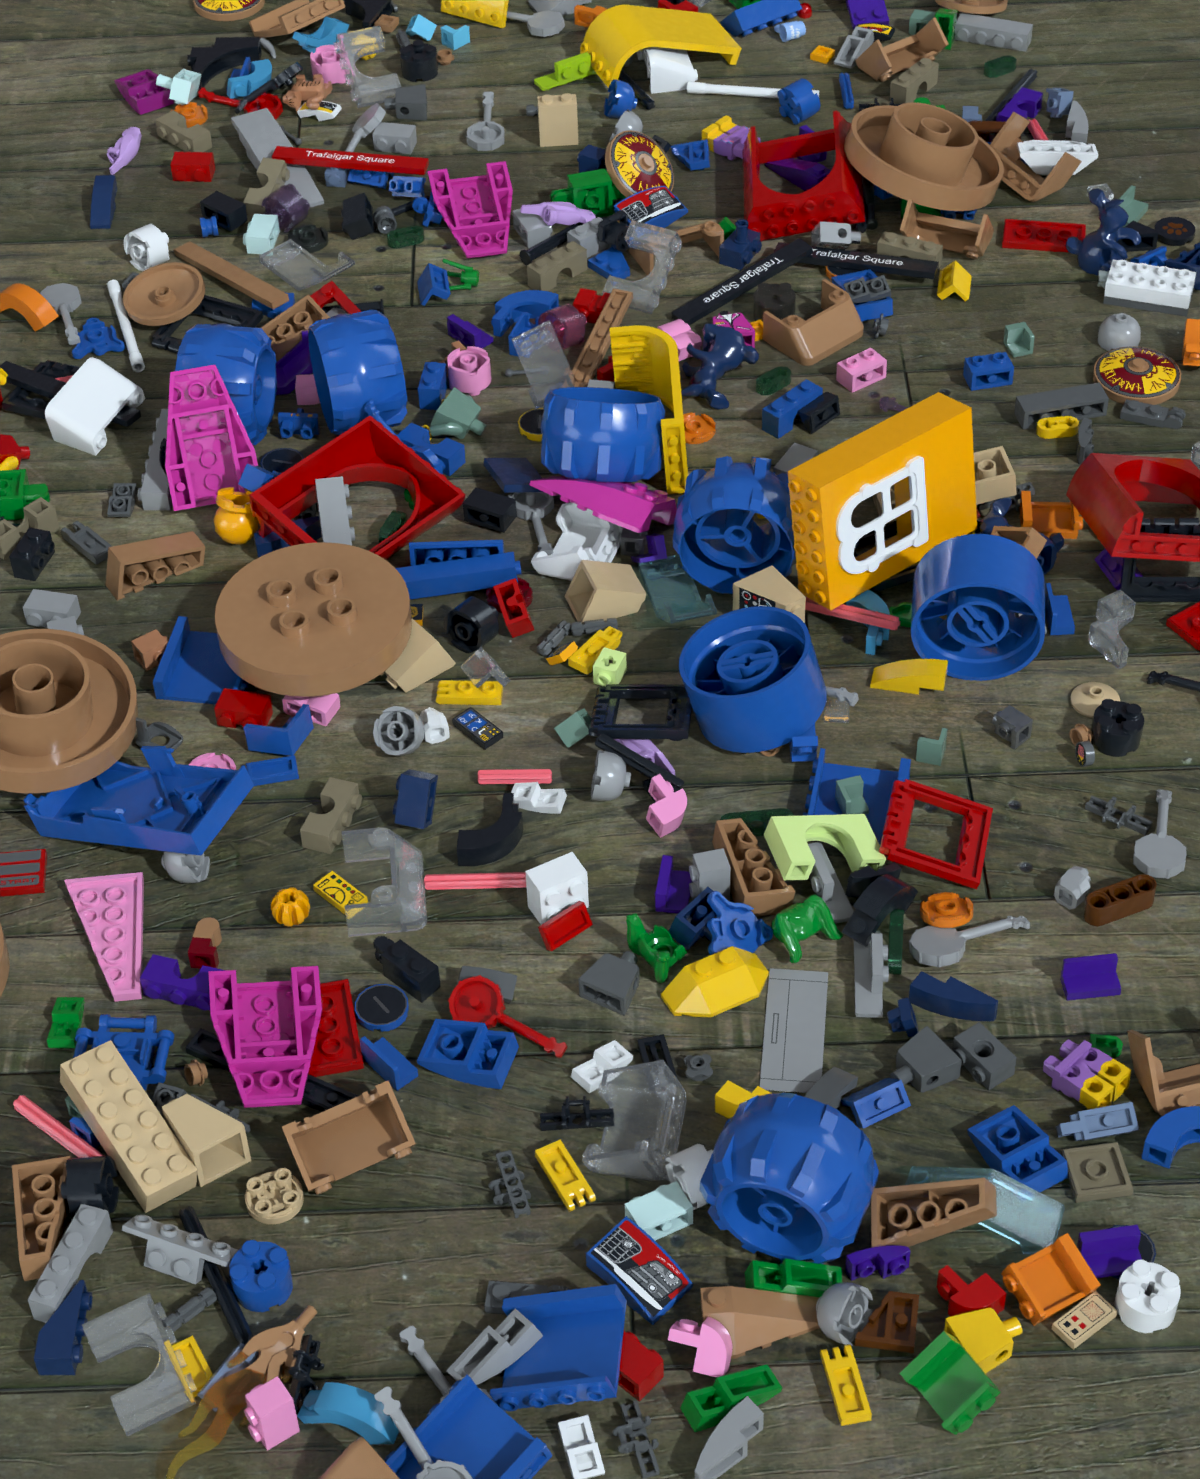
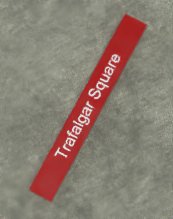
M276 146L272 155V159L285 160L286 164L425 175L429 165V158Z

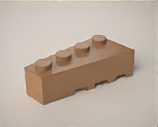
M191 531L109 547L106 587L118 601L125 598L124 594L131 591L135 593L144 590L143 586L153 582L156 584L164 582L172 574L178 576L204 564L205 545Z
M741 818L716 821L712 843L715 850L724 848L730 865V892L734 903H743L754 908L752 912L756 917L775 915L793 905L795 890L791 885L785 883L779 868L775 869L771 864L770 856L767 852L759 848L757 845L758 840Z
M986 1178L874 1188L871 1196L872 1247L889 1245L910 1247L996 1217V1186Z

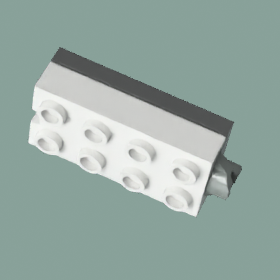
M1113 260L1109 271H1099L1097 287L1105 289L1103 304L1187 317L1193 295L1196 272L1186 269H1173L1166 266H1153L1146 263Z

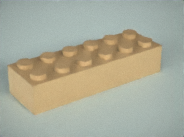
M999 446L974 452L976 505L1017 495L1016 475L1004 447ZM893 484L890 488L892 509L896 508ZM878 492L872 496L878 515L881 516L883 511L881 492Z
M111 1040L60 1064V1083L107 1155L113 1158L118 1172L145 1213L196 1187L197 1168Z

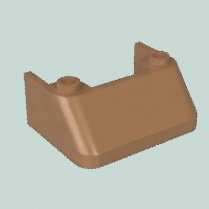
M935 17L917 34L883 47L880 40H876L855 62L860 70L874 80L884 82L890 79L892 75L909 69L922 58L935 61V56L949 43Z
M1013 112L990 146L999 155L1004 166V174L1001 180L1026 200L1036 202L1062 189L1082 161L1065 152L1046 179L1036 174L1020 160L1021 157L1017 149V142H1023L1019 137L1030 121Z
M908 199L900 232L906 237H914L918 240L943 245V250L966 254L968 258L978 259L986 251L992 239L994 229L987 214L983 215L980 225L918 212L913 200Z
M826 279L822 280L821 308L824 311L806 321L797 315H789L780 320L768 311L763 312V340L804 366L813 365L863 336L864 326L850 295Z
M1133 1029L1128 1030L1134 1072L1154 1111L1163 1116L1179 1108L1200 1106V1064L1164 1072L1161 1061L1156 1056H1153L1150 1037Z

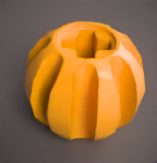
M290 887L277 892V895L272 898L270 909L278 923L291 927L304 922V919L309 915L310 904L307 895L303 891Z

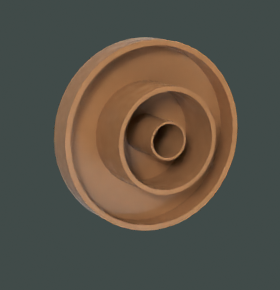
M904 103L898 106L882 105L863 109L854 116L844 143V151L849 162L867 180L899 198L907 201L912 199L915 204L940 210L970 211L988 205L994 199L1004 174V166L999 155L986 141L978 136L976 130L966 120L948 110L924 103Z
M319 542L298 544L272 551L240 569L227 582L218 597L215 608V625L220 650L226 663L243 680L255 687L276 694L312 697L353 689L369 682L386 671L400 657L407 646L412 630V616L406 583L401 574L388 561L359 547L340 543Z
M27 629L1 634L0 790L14 793H45L63 790L87 782L115 764L130 746L137 729L136 717L138 718L136 685L133 675L124 661L106 645L74 632L56 629Z

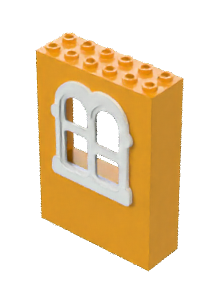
M940 392L787 471L798 589L804 596L830 611L919 562L929 550L941 542L957 536L967 535L977 529L972 408ZM893 484L896 507L894 509L891 508L890 488ZM881 492L882 515L861 527H854L851 523V515L854 508L861 501ZM896 518L897 535L884 542V525ZM874 530L876 547L855 558L854 548L858 540Z

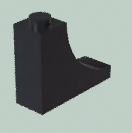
M343 0L346 15L362 20L364 34L371 37L378 31L375 30V22L382 14L390 16L392 13L391 0Z

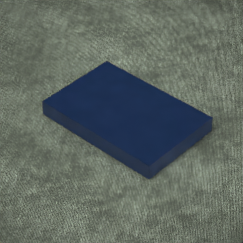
M484 458V467L504 493L543 492L530 486V481L542 479V477L527 458Z

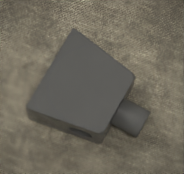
M426 84L395 89V98H384L385 110L396 109L398 119L427 120Z
M625 951L621 958L609 953L604 954L579 978V997L624 1016L640 982L639 967L635 965L638 962L637 956L630 951Z
M926 1026L898 1050L896 1056L897 1070L892 1072L890 1077L901 1079L903 1085L909 1082L918 1092L924 1093L959 1078L962 1060Z

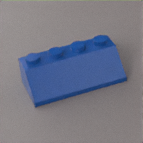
M762 0L734 10L720 24L733 36L742 35L746 37L752 34L753 30L757 29L759 32L768 28L769 24L776 26L782 23L783 19L787 18L789 21L798 16L797 13L802 10L799 0Z
M504 541L409 542L411 566L501 554L505 553Z

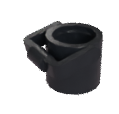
M620 210L600 221L598 225L599 241L605 242L620 252L630 249L636 239V233L632 227L627 225L628 214Z

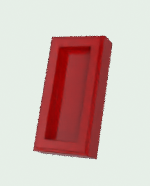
M578 901L540 925L538 929L546 949L553 951L593 924L585 903Z

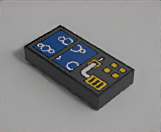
M472 707L452 719L453 726L484 750L503 738V731Z

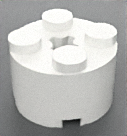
M152 224L145 225L129 232L124 237L126 255L130 254L133 259L130 262L136 269L145 271L150 267L160 265L169 260L167 245L169 238L165 232H161L156 226Z
M702 1144L693 1145L667 1157L666 1161L670 1163L665 1165L670 1184L677 1181L692 1204L693 1210L708 1204L699 1188L700 1180L713 1150L706 1151Z
M1145 1260L1135 1261L1133 1265L1129 1266L1122 1273L1116 1292L1114 1305L1121 1321L1130 1329L1141 1333H1153V1331L1167 1328L1174 1320L1180 1299L1179 1277L1159 1264Z

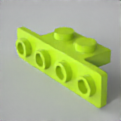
M585 52L554 62L555 72L534 79V84L542 91L550 90L553 87L566 85L569 82L581 80L584 77L597 73L591 67V55Z

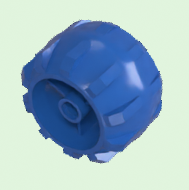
M368 310L353 314H338L328 319L315 321L308 328L309 352L319 401L330 433L341 435L367 418L369 414L364 411V406L370 400L374 401V407L379 410V416L389 427L399 426L407 415V392L400 353L388 318L377 310Z
M225 323L197 324L189 328L179 346L175 371L216 365L252 445H257L267 435V427L274 415L273 409L277 392L276 354L271 348V339L262 328L237 327Z
M567 387L550 390L544 399V412L541 420V463L549 472L572 479L596 482H637L641 479L649 480L661 470L663 448L661 419H665V409L660 398L637 391L599 387Z
M729 456L716 458V465L712 470L708 472L703 469L693 470L687 476L685 494L678 497L674 519L673 548L678 553L685 572L692 579L712 589V591L722 594H733V583L771 565L785 578L792 573L796 554L788 474L781 473L775 475L766 469V460L753 458L752 463L733 462ZM754 514L763 515L769 523L759 527L754 521Z
M783 1092L757 1095L739 1104L736 1113L726 1121L715 1143L711 1158L700 1180L699 1190L706 1203L711 1204L708 1213L720 1230H728L739 1239L742 1248L753 1254L759 1251L777 1257L780 1263L786 1258L799 1261L812 1259L817 1264L840 1258L843 1247L854 1242L863 1216L870 1205L871 1196L878 1180L879 1170L876 1160H874L870 1140L863 1130H860L850 1119L841 1114L839 1110L807 1097Z

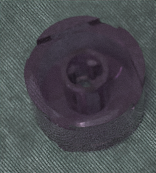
M293 184L279 187L262 201V208L265 207L266 212L264 214L278 215L279 230L283 229L285 230L284 232H289L306 219L310 204L296 190Z

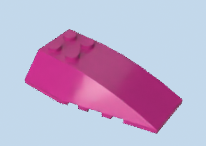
M506 161L487 163L486 175L449 179L447 169L428 171L434 203L466 258L506 254L513 194Z
M216 365L170 372L165 468L174 511L216 504L218 490L222 488L234 487V492L245 493L246 488L238 483L247 463L258 466L256 452Z
M551 476L530 481V486L551 496L559 494L561 495L560 500L566 503L572 502L577 504V508L583 511H587V509L593 510V516L637 533L648 531L651 519L666 525L674 524L677 510L675 499L667 497L668 493L664 491H651L647 489V485L642 483L596 482L572 479L565 476Z
M318 966L291 967V981L237 983L236 970L208 971L211 1021L243 1107L301 1105L322 1014Z

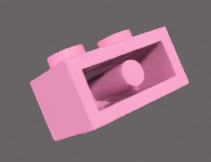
M872 348L864 350L837 363L836 381L851 393L886 378L887 360Z
M278 1376L265 1384L255 1386L245 1395L247 1408L244 1409V1413L251 1424L248 1426V1430L256 1443L261 1441L267 1451L300 1432L293 1398Z

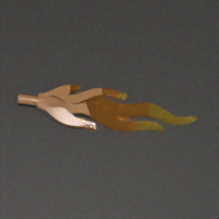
M308 1305L295 1321L292 1320L286 1325L258 1333L246 1343L235 1358L227 1363L228 1368H233L245 1361L251 1354L259 1352L258 1358L254 1363L221 1379L205 1393L189 1426L180 1431L178 1437L183 1438L194 1433L205 1420L209 1411L217 1408L215 1418L202 1436L175 1455L169 1465L166 1479H174L178 1469L184 1462L218 1446L226 1435L234 1417L247 1405L245 1395L255 1386L265 1384L277 1377L281 1365L283 1367L281 1382L285 1384L291 1379L292 1375L289 1374V1369L294 1367L296 1362L293 1352L300 1350L301 1339L305 1333L303 1329L317 1314L314 1307ZM246 1415L240 1421V1427L245 1426L249 1422Z

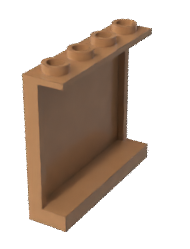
M294 0L249 21L255 37L266 38L287 35L345 8L343 0H313L311 2L309 0Z

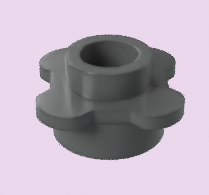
M882 313L879 319L875 318L872 331H875L874 338H877L878 335L884 336L888 328L889 320L883 318L884 314Z
M708 1054L686 1056L684 1058V1063L687 1065L686 1076L694 1081H703L711 1077L713 1074V1069L710 1068L711 1056Z

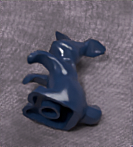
M1099 188L1091 189L1088 196L1090 202L1099 209L1100 227L1086 235L1083 240L1069 237L1066 241L1068 252L1078 256L1079 267L1085 272L1097 276L1100 270L1109 271L1113 260L1126 261L1128 258L1125 248L1117 243L1119 239L1128 238L1133 241L1134 245H1138L1141 242V236L1137 231L1132 228L1123 227L1126 225L1129 217L1127 212L1119 206L1124 200H1109L1105 197L1103 190Z
M705 324L702 328L704 337L703 351L695 349L691 343L686 348L689 355L702 361V363L698 367H692L688 362L683 363V372L686 376L690 377L689 385L681 390V394L687 397L700 396L706 399L712 408L727 409L729 401L723 394L715 391L716 381L726 372L736 369L744 361L748 364H755L759 359V353L752 346H746L742 333L735 329Z
M999 498L990 503L988 514L983 519H977V529L975 532L991 535L994 526L1013 527L1003 517L1012 504L1011 498ZM1040 533L1047 540L1037 558L1044 575L1054 567L1057 552L1064 546V537L1061 533H1052L1049 537Z

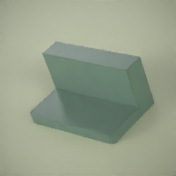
M1133 185L1119 198L1124 200L1119 206L1129 216L1126 225L1131 221L1138 222L1148 211L1149 204L1134 199L1136 186Z

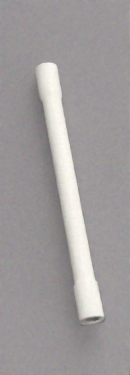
M688 82L687 93L693 94L708 93L778 98L777 92L781 90L777 88L706 84L703 82ZM812 90L814 94L817 93L819 96V90Z
M110 280L107 283V288L116 310L132 369L135 372H142L145 369V365L123 304L119 282L117 280Z

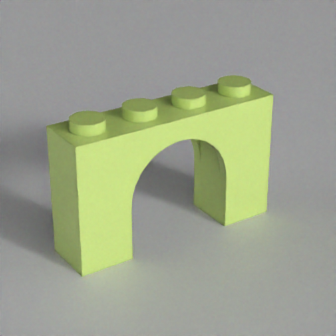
M865 814L771 816L764 832V837L783 880H808L816 862L808 846V841H822L836 847L845 856L852 872L868 865L877 871L880 867H883L886 861L885 855L879 852L880 845Z

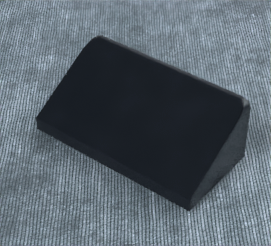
M825 392L798 410L799 416L809 434H813L840 415L838 395Z

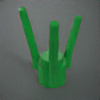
M447 259L442 260L443 263L462 269V273L447 271V276L460 277L461 283H464L463 285L449 286L450 291L471 290L472 286H478L479 270H473V267Z

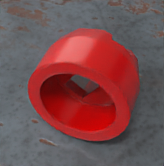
M802 3V10L797 13L798 17L803 19L810 18L812 16L811 6L808 3Z

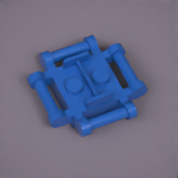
M101 1014L98 1031H91L88 1028H79L75 1036L77 1043L73 1058L85 1053L87 1045H92L91 1049L111 1040L146 1091L147 1084L165 1082L167 1056L175 1035L169 1030H161L159 1033H156L157 1017L155 1015H147L146 1018H126ZM110 1028L145 1029L144 1033L109 1032ZM158 1046L154 1068L151 1069L155 1047Z

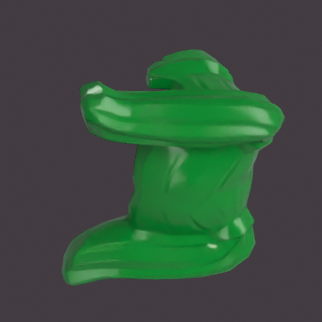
M811 895L804 902L796 903L783 909L780 913L776 914L771 923L774 936L784 943L790 954L789 961L793 964L799 962L802 958L799 942L815 935L818 931H821L832 940H839L843 937V934L834 923L828 906L817 895Z
M636 913L627 915V943L630 950L638 956H642L654 969L656 981L664 983L668 979L669 968L678 960H682L687 954L683 945H677L666 928L654 925L653 930L648 933Z

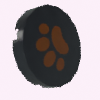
M1180 217L1162 218L1157 221L1154 227L1158 231V238L1161 239L1160 242L1170 246H1182L1188 241L1190 243L1193 241L1196 232L1192 222Z

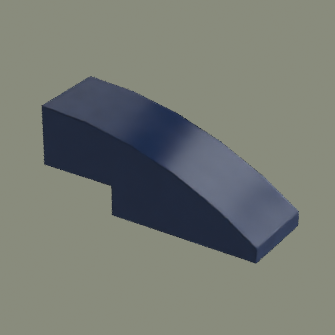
M115 175L95 176L91 201V229L111 228L116 208L115 197L118 189Z
M319 516L293 520L296 525L315 541L322 537ZM274 531L264 538L259 533H254L258 558L272 551L290 546Z
M921 971L910 984V1003L924 1010L962 1020L994 1022L996 1019L998 1000L951 976L944 983Z

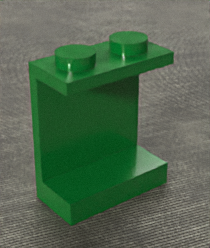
M943 1331L900 1372L905 1381L915 1386L944 1421L941 1424L943 1428L955 1435L966 1431L972 1425V1419L981 1411L989 1409L995 1403V1397L1001 1393L956 1337L946 1331Z

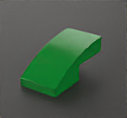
M57 997L51 1013L53 1023L47 1037L48 1048L76 1047L77 1041L75 1036L82 1024L85 1004L84 997Z

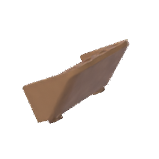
M707 221L636 240L632 247L628 249V252L647 276L652 278L654 277L653 254L665 248L703 238L719 257V247L724 242V230L714 221Z

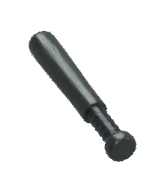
M862 176L865 208L867 209V229L874 230L878 227L874 211V184Z

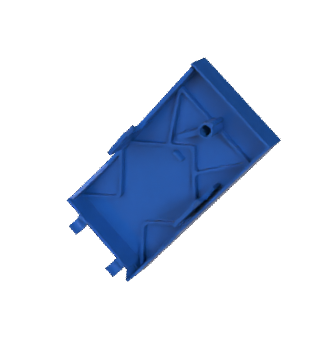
M142 746L141 750L150 768L131 766L117 761L102 774L87 782L67 789L48 792L45 796H40V798L29 793L23 801L26 803L24 807L40 836L201 856L253 788L254 784L245 765H242L239 770L181 765L175 763L171 755L174 751L172 748H166V746Z

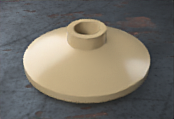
M1087 682L1077 686L1072 691L1070 702L1078 713L1093 718L1096 708L1101 705L1103 700L1112 699L1120 701V697L1112 687L1106 684Z

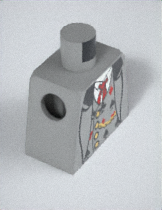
M819 222L811 231V246L846 250L851 244H860L861 233L851 231V225L848 223Z

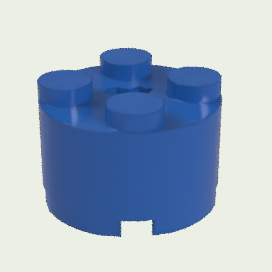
M803 78L777 92L781 106L779 107L780 114L783 117H789L795 125L812 117L820 110L819 96L817 93L814 94L811 89L814 87L809 81Z
M249 1240L242 1245V1248L236 1252L230 1262L229 1273L233 1291L238 1302L245 1309L253 1312L270 1311V1307L277 1304L278 1306L282 1305L291 1295L293 1289L292 1274L287 1252L284 1248L271 1242Z

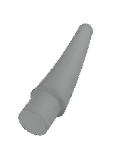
M263 37L260 38L263 48L271 54L273 59H276V52L272 43Z

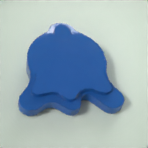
M90 318L82 326L83 330L80 333L78 332L80 343L76 344V347L72 350V357L74 359H81L88 353H95V355L100 356L108 351L121 352L125 349V343L117 338L116 330L112 325L109 328L98 318Z
M713 891L708 895L707 902L717 915V918H712L707 922V927L713 937L708 946L710 955L731 946L754 953L759 946L772 939V928L764 923L762 919H757L752 912L754 908L747 904L730 902L718 891Z

